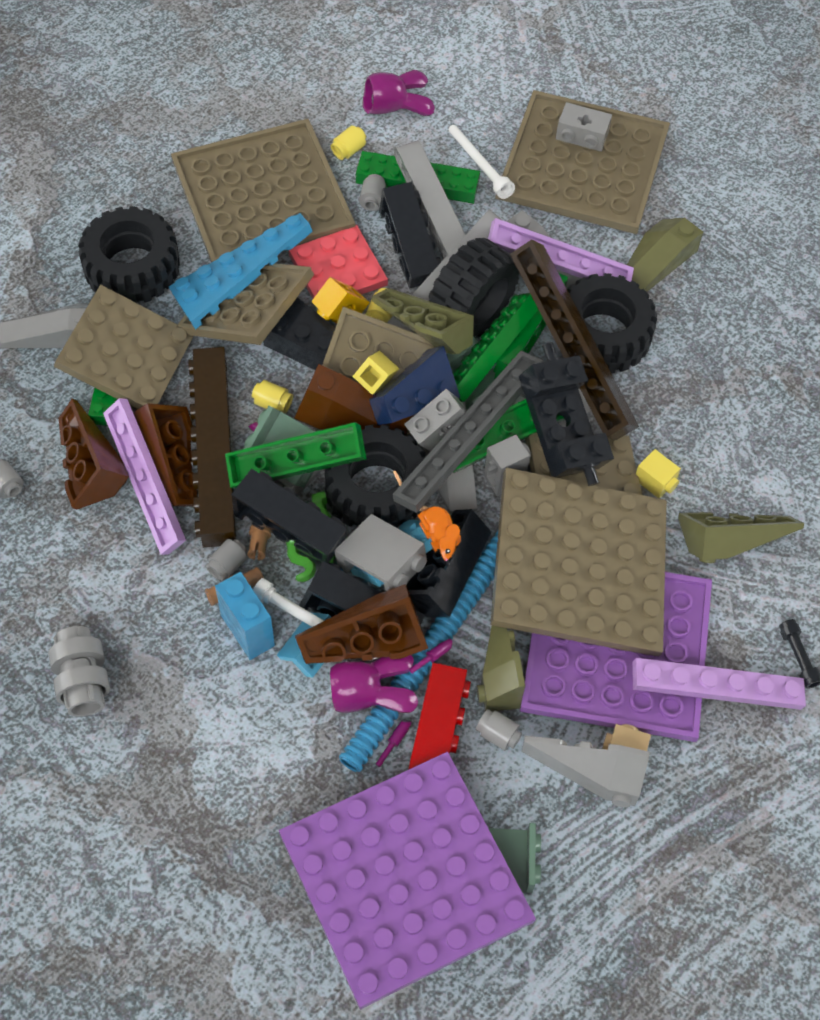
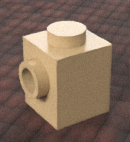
M616 724L612 734L606 733L602 749L608 750L609 744L647 751L651 734L641 732L635 726L629 724Z

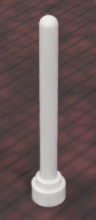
M451 125L449 127L450 134L493 182V190L501 199L510 197L515 190L514 183L508 177L500 176L456 125Z
M261 578L253 589L262 604L264 602L266 604L271 602L311 627L324 621L278 594L277 589L273 587L274 584L264 578Z

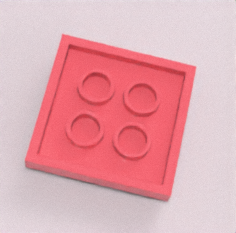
M357 225L356 227L341 230L295 246L289 250V256L294 265L311 267L314 276L306 285L312 299H314L329 277L352 286L361 295L388 285V278Z

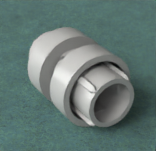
M72 626L62 629L54 636V645L48 651L51 671L57 675L53 680L56 701L65 705L68 714L71 716L82 717L95 714L104 708V697L110 692L107 670L101 667L105 662L102 642L98 638L93 637L90 629L84 626Z

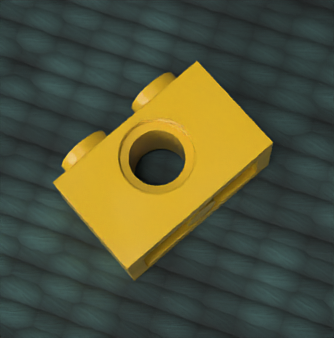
M329 277L311 301L318 308L316 312L327 321L331 319L336 324L343 307L362 313L370 303L355 288Z

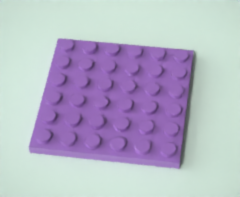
M665 572L663 653L659 657L531 633L524 680L525 689L520 712L615 728L616 724H629L647 734L697 742L699 738L702 698L633 690L632 662L636 658L705 666L712 580Z
M448 752L279 830V835L360 1010L534 923L536 920Z

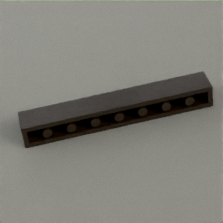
M531 239L510 253L563 357L580 356L588 382L581 386L580 390L603 433H606L608 439L618 440L638 428L639 425L544 245Z
M224 347L193 349V360H188L189 375H194V381L189 382L190 398L195 397V404H190L191 420L196 421V426L191 427L192 443L196 442L197 449H192L193 466H197L198 473H193L194 489H198L199 496L194 497V511L199 513L200 521H195L196 538L201 537L203 548L219 547L227 539L232 541L236 539L235 516L231 495L234 490L230 487L225 453L231 452L227 362Z

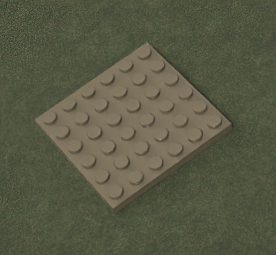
M533 90L502 175L508 177L514 183L515 190L506 199L499 198L497 194L495 199L637 234L670 123ZM566 102L612 114L609 133L602 152L556 139L558 122Z
M309 118L171 153L173 165L210 262L219 259L222 254L237 249L245 241L253 240L262 235L267 229L274 228L285 222L290 216L299 213L309 222L313 232L296 246L341 230L356 227Z
M506 467L503 473L490 625L659 657L663 653L667 500L595 485L588 486L585 483Z

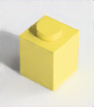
M378 351L369 356L352 377L374 395L388 384L399 368L381 351Z
M654 449L638 465L636 475L639 478L640 485L660 499L666 492L670 494L679 484L677 478L681 468Z

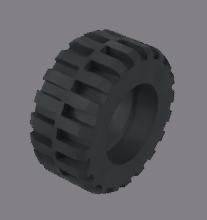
M129 206V209L118 207L113 212L108 210L101 214L102 217H96L90 222L91 226H87L84 229L78 246L80 250L78 252L87 283L95 293L101 284L135 303L139 301L149 302L154 296L158 298L164 293L165 288L169 289L168 286L174 283L173 279L175 280L179 273L180 257L172 226L169 222L164 221L161 215L157 213L153 215L152 211L146 208L139 210L138 207ZM139 248L149 252L142 259L131 263H119L110 260L115 254L126 249Z
M475 238V240L468 241L467 245H462L458 252L449 258L446 266H443L439 277L433 283L434 287L428 296L429 301L473 315V336L475 338L477 336L480 337L486 329L491 327V323L500 317V312L507 307L510 302L509 299L516 290L515 286L518 284V275L520 273L510 253L489 239Z
M604 273L603 276H598V274L589 275L588 279L583 277L577 280L575 285H570L567 290L611 374L615 373V370L623 372L628 370L630 365L633 367L641 362V358L645 357L649 351L657 322L656 306L653 300L649 299V294L645 289H639V284L633 280L629 282L626 280V277L621 275L614 277L611 273ZM593 315H608L623 323L626 329L613 333L602 332L591 327L584 319Z
M373 425L365 426V429L361 431L366 459L325 469L327 501L332 506L333 513L338 518L343 516V523L350 527L353 524L358 527L370 514H373L398 528V525L412 520V516L414 518L418 517V514L422 512L418 511L416 513L394 502L393 493L398 489L399 485L384 492H370L357 486L352 481V478L364 468L383 466L396 471L402 478L403 483L424 460L426 452L421 445H417L414 437L411 435L404 436V431L395 428L394 431L385 425H381V428H373Z

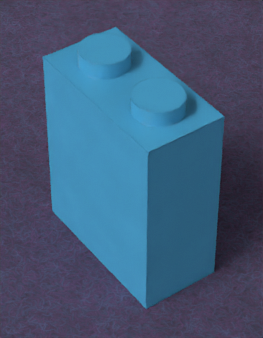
M239 572L215 585L221 617L249 660L274 647L271 616L243 574Z

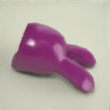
M412 70L400 76L389 72L373 73L366 78L362 100L363 109L367 114H386L400 109H407L423 116H430L435 110L431 99L422 95L408 93L406 90L425 87L428 83V78L418 70Z
M411 655L401 659L381 657L372 663L351 661L337 663L330 668V682L335 711L352 713L379 705L400 713L413 712L417 708L418 699L412 690L381 686L380 682L383 678L410 672L409 668L414 664L413 657Z

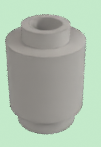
M371 174L363 181L359 203L364 209L369 211L379 210L382 190L387 187L382 176Z
M0 458V497L13 498L21 492L24 481L8 461Z
M227 539L209 557L206 569L217 580L223 581L246 561V547L236 539L233 541Z
M487 709L476 726V730L481 733V737L504 751L508 747L514 749L522 736V733L518 731L520 725L496 710L492 712Z

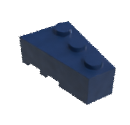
M444 346L428 349L422 354V357L413 364H410L397 378L392 379L369 399L377 425L393 423L417 414L445 389L460 398Z

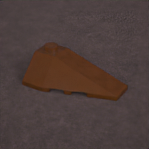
M318 364L294 419L318 430H325L354 422L361 425V430H364L365 426L373 425V428H381V425H377L369 401L373 395L361 384ZM414 415L382 425L389 426V429L394 431L395 428L404 431L405 436L408 429L404 424Z
M72 398L58 419L61 445L66 446V458L62 460L63 468L68 469L69 480L65 481V491L72 508L80 509L114 497L126 483L129 475L120 456L80 403Z
M147 403L133 414L167 496L173 506L194 507V497H197V490L193 486L191 427L193 425L188 409L184 406Z
M406 584L379 593L295 635L306 664L342 662L344 659L362 658V661L379 657L401 659L428 649Z

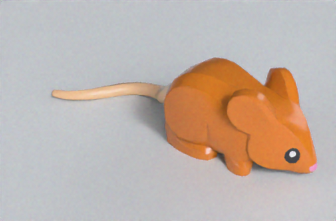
M393 471L396 480L400 486L402 484V481L396 471ZM423 506L419 510L422 512L418 514V518L421 521L419 525L426 538L431 539L432 542L430 544L434 552L440 549L443 560L447 561L454 554L456 546L461 542L460 529L456 524L452 523L451 516L444 508L439 506Z

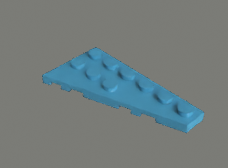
M301 213L290 216L280 225L267 229L262 235L253 240L245 241L237 249L222 254L219 259L199 267L194 273L179 278L168 287L196 330L202 325L200 320L208 313L214 315L220 310L218 305L222 301L233 299L261 275L260 270L268 263L271 266L279 260L277 256L283 250H291L312 233L313 230Z

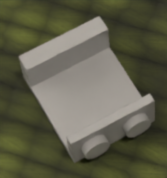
M370 514L334 550L337 565L345 573H348L356 566L384 582L385 591L404 584L407 585L408 581L417 572H420L427 562L423 542L373 514Z

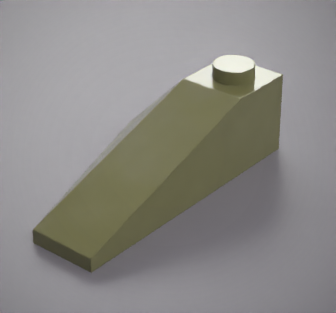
M685 217L662 219L649 229L627 263L628 266L634 268L632 280L639 284V289L644 288L648 292L694 255L699 249L703 231Z
M390 288L372 296V302L433 346H444L449 354H459L473 345V315Z
M713 512L679 513L678 515L689 553L698 557L699 561L704 563H715L716 559L731 558L804 528V522L791 516L756 514L754 515V520L751 517L739 515L738 513H729V518L713 516Z
M492 625L481 685H477L478 702L484 703L485 711L487 709L492 712L495 710L520 709L525 682L519 651H515L514 631H507V628Z

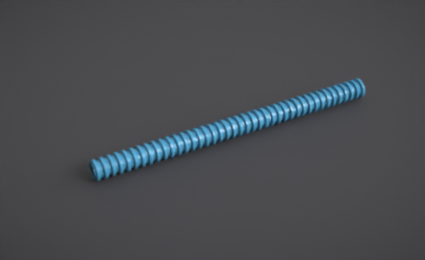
M498 530L490 540L491 543H488L486 549L481 553L482 556L479 557L450 618L436 617L435 623H432L430 630L426 631L425 640L428 649L411 655L414 659L413 666L425 658L426 653L436 645L447 639H453V635L462 626V621L467 619V614L471 613L472 608L480 600L481 594L485 593L486 588L491 584L490 581H493ZM438 659L434 662L429 661L413 674L408 672L396 675V679H393L390 683L391 686L388 687L405 688L413 692L417 691L419 684H422L424 677L429 674L432 663H436ZM375 705L376 708H372L370 711L371 715H367L365 718L366 723L360 725L361 730L355 732L356 738H351L349 741L350 745H346L344 748L345 753L339 755L341 763L354 772H361L363 769L362 764L368 762L367 757L373 755L372 749H377L379 746L378 742H382L384 739L383 735L389 732L388 727L393 726V720L398 719L400 712Z

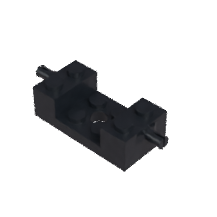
M553 342L542 345L547 361L532 364L519 375V380L551 477L560 478L584 472L588 486L599 484L595 469H599L612 461L614 456L606 433L593 434L578 389L588 382L581 358L580 356L569 358L557 357ZM556 415H561L565 419L566 427L558 424Z

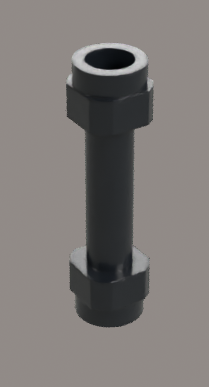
M795 619L782 622L779 625L780 633L783 640H788L802 671L799 676L804 678L806 689L819 686L820 672L817 667L813 668L799 637L802 632L799 624L796 623Z

